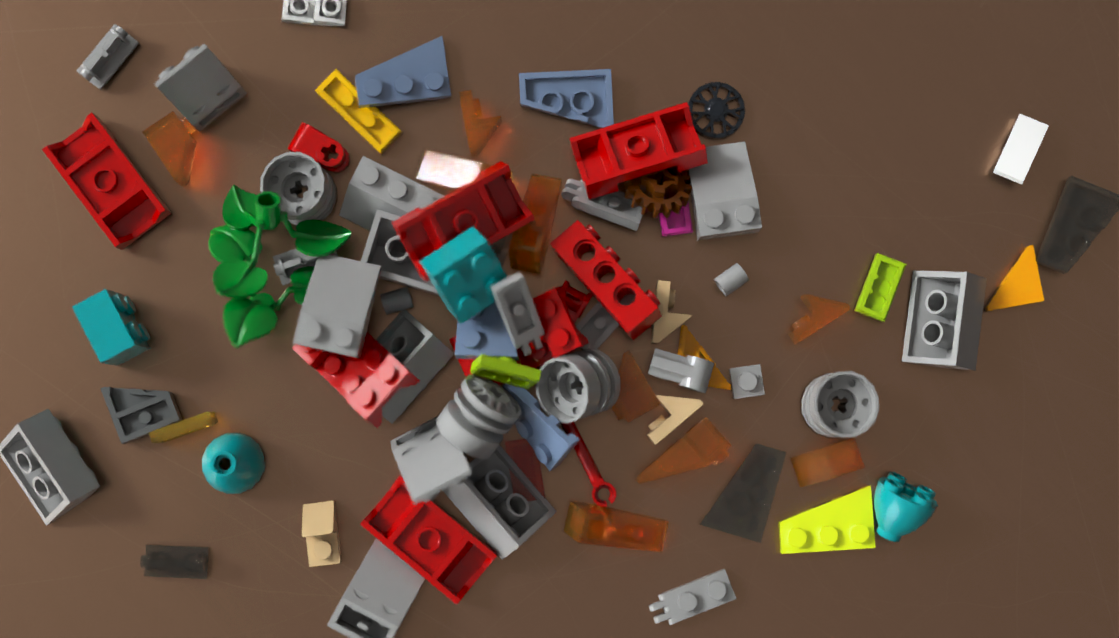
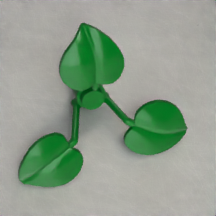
M233 185L223 204L222 215L225 224L232 229L240 231L247 230L253 225L257 229L252 259L249 264L237 259L235 263L223 262L215 269L213 284L216 293L228 298L241 299L256 295L266 286L268 280L267 271L255 267L258 261L263 229L273 230L283 221L290 236L296 238V249L311 257H323L334 253L351 237V231L330 222L314 219L299 222L295 231L288 220L287 212L281 211V199L277 193L265 191L256 195Z
M227 225L215 227L210 230L208 248L211 255L220 263H236V260L239 259L245 260L249 264L252 259L256 234L249 229L240 231L232 229ZM260 243L259 254L262 251V243ZM314 266L301 267L295 270L290 277L292 286L284 291L278 301H275L268 293H259L251 296L250 299L233 298L226 303L223 310V322L228 337L235 348H240L250 341L270 334L277 325L275 311L281 310L283 302L290 294L294 293V300L298 304L303 305Z

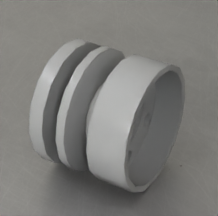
M286 152L276 156L266 165L260 181L261 192L271 191L280 196L281 211L287 212L289 222L294 225L311 219L323 221L332 212L336 203L337 189L333 178L311 156L301 152ZM305 187L308 191L303 192V198H300L297 194H301L302 188Z
M588 348L546 361L539 369L541 370L540 381L536 383V394L540 406L548 416L554 415L562 423H571L609 410L617 402L620 393V376L617 367L608 355L598 349Z
M852 371L833 372L815 378L806 387L801 400L802 414L807 425L817 434L828 438L856 437L866 432L874 424L879 412V397L873 384L863 375ZM833 400H840V404L837 406L838 411H832L831 409L834 405Z
M471 374L464 379L461 387L454 394L455 400H450L436 419L441 434L460 451L472 457L487 459L490 458L503 440V434L509 432L522 412L515 398L507 390L490 379Z

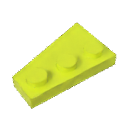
M871 485L779 521L780 553L876 548Z

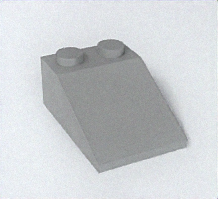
M745 141L706 147L708 163L687 170V175L690 176L689 185L692 186L690 195L697 241L758 233L762 229V222Z
M334 255L318 257L300 311L293 343L361 359L382 266Z

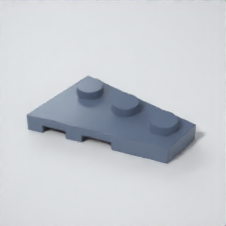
M443 36L355 75L359 108L450 98L451 91Z
M611 69L519 73L521 106L598 128L614 124Z
M496 301L464 323L460 324L459 321L457 322L456 359H476L481 354L495 358L509 357L519 361L516 348L511 342Z
M504 383L502 388L515 398L521 408L522 414L515 422L518 433L528 441L534 449L537 459L542 464H545L549 471L555 469L562 463L579 439L573 433L566 435L558 427L560 426V421L554 415L547 417L540 410L539 401L526 389Z

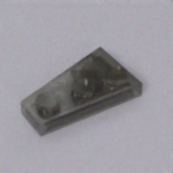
M1074 176L1068 177L1037 255V263L1063 274L1068 273L1089 248L1091 242L1102 229H1105L1119 210V194Z
M756 443L700 525L761 543L787 452Z

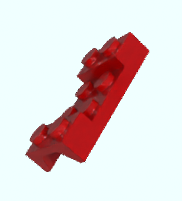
M687 102L569 138L572 153L589 200L619 191L618 183L673 166H676L677 171L681 172L708 163L705 144L701 145Z
M91 112L87 115L81 128L63 141L47 145L42 150L115 248L123 250L169 216L171 212L154 189L147 184L117 144V140L102 120Z
M499 161L474 175V180L423 209L418 207L391 222L415 269L424 281L427 282L430 279L419 261L472 226L491 245L535 220L532 212L522 201L511 179V169L507 163Z
M564 286L555 287L532 298L545 333L540 336L543 347L536 350L532 342H529L532 353L527 356L523 354L520 347L517 348L516 351L519 358L517 364L536 369L548 360L566 355L589 344L587 337L576 328L568 311ZM456 336L449 339L454 352ZM458 359L465 377L472 374L470 370L475 359ZM492 380V381H494L495 383H497L498 385L504 384V383H502V382H498V381Z
M368 332L366 333L361 359L297 344L292 347L366 421L376 428L382 424V408L400 388L417 385L420 381Z
M402 475L396 479L385 496L360 523L362 527L456 605L497 557V553L475 534L473 535L432 500L427 502L420 501L414 504Z

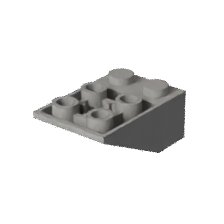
M205 43L200 47L195 46L184 55V60L176 67L170 66L159 75V80L154 83L180 113L199 131L247 94Z
M438 416L390 441L393 455L414 504L434 499L439 494V491L450 485L452 487L458 486L465 482L469 475L473 474L466 453L452 445L441 434L436 422Z
M376 538L327 626L349 638H394L425 578Z

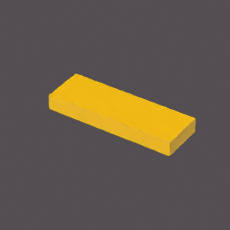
M337 69L315 89V92L381 155L403 134L376 106L359 108L356 87Z

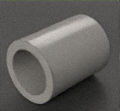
M736 263L714 278V281L722 293L728 296L748 282L749 278L742 267Z
M408 287L380 294L386 315L413 307Z

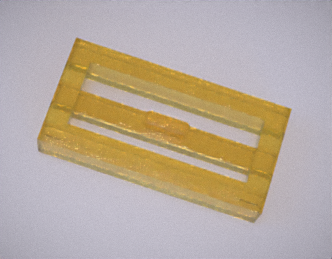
M208 411L148 433L152 443L162 444L216 425L218 420L215 412Z

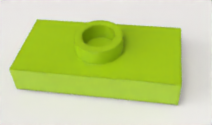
M876 253L854 311L885 322L906 264Z
M481 354L472 362L470 373L476 376L524 389H530L540 381L541 370L517 364L515 359L509 357L495 358Z

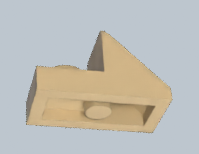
M658 280L656 283L655 296L661 303L658 308L662 317L652 325L651 344L654 345L660 343L692 317V315L668 313V308H674L675 290L670 289L671 281Z
M655 395L654 397L667 411L669 416L665 418L663 415H660L648 425L651 431L646 436L656 445L704 404L700 399Z
M335 500L303 504L302 537H306L309 567L342 563Z

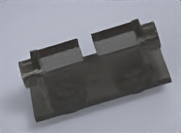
M146 545V555L141 556L140 566L145 568L144 576L207 579L209 547Z

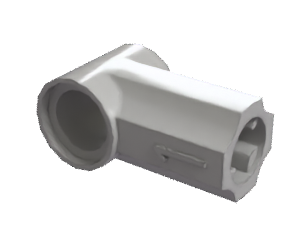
M655 348L648 374L679 383V386L690 390L706 393L714 363L690 355L684 357Z

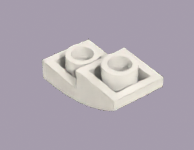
M283 0L281 22L344 26L347 0Z
M1019 114L993 173L1022 185L1049 125Z

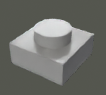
M760 364L728 369L733 399L765 395Z

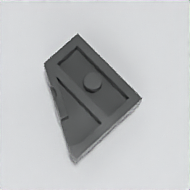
M112 387L100 388L121 444L130 443L183 421L173 394L170 391Z

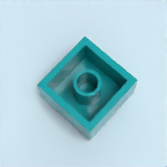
M473 226L419 261L445 306L460 324L494 303L496 300L490 286L508 278L488 241Z
M104 289L72 306L100 363L119 366L151 349L147 342L150 339V335L142 323H137L133 315L136 312V308L128 296L124 297L123 294Z

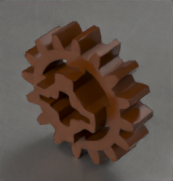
M670 167L625 181L623 186L626 189L625 198L633 199L632 208L642 207V215L650 211L653 218L657 219L659 213H663L666 218H669L671 210L679 214L682 206L686 207L692 190V186L689 185L690 176L682 175L683 171L678 172L677 168Z

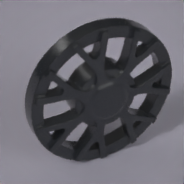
M711 82L702 85L692 94L688 103L696 132L709 139H723L731 136L739 129L744 120L745 104L743 98L735 88L726 83ZM719 88L728 91L725 100L717 98ZM707 89L710 90L713 96L709 101H706L701 94ZM737 99L739 108L729 109L727 103ZM693 103L705 105L704 112L692 111ZM728 114L739 119L735 126H732L725 120ZM705 116L709 124L702 129L696 122ZM722 122L723 133H714L713 124Z

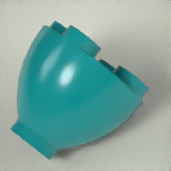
M226 433L213 439L206 447L202 457V472L206 481L215 490L226 494H241L252 489L261 479L266 468L264 454L259 444L243 433ZM223 458H228L231 461V467L228 470L221 468Z
M890 471L887 477L879 478L875 489L874 509L879 524L876 532L887 540L899 542L902 536L910 534L924 525L934 514L938 504L934 500L936 493L932 489L923 485L915 487L907 483V479L904 476Z

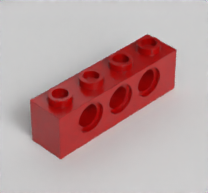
M576 220L549 244L561 261L634 341L662 317L658 308L661 303L650 290L644 292L637 285L641 281L629 267L624 270L618 264L621 259L610 246L604 249L598 242L601 237L590 224L584 227L579 220ZM588 251L595 252V256L591 260H581L584 253ZM614 273L615 277L611 282H601L603 275ZM626 295L636 296L634 302L630 305H622L620 302Z

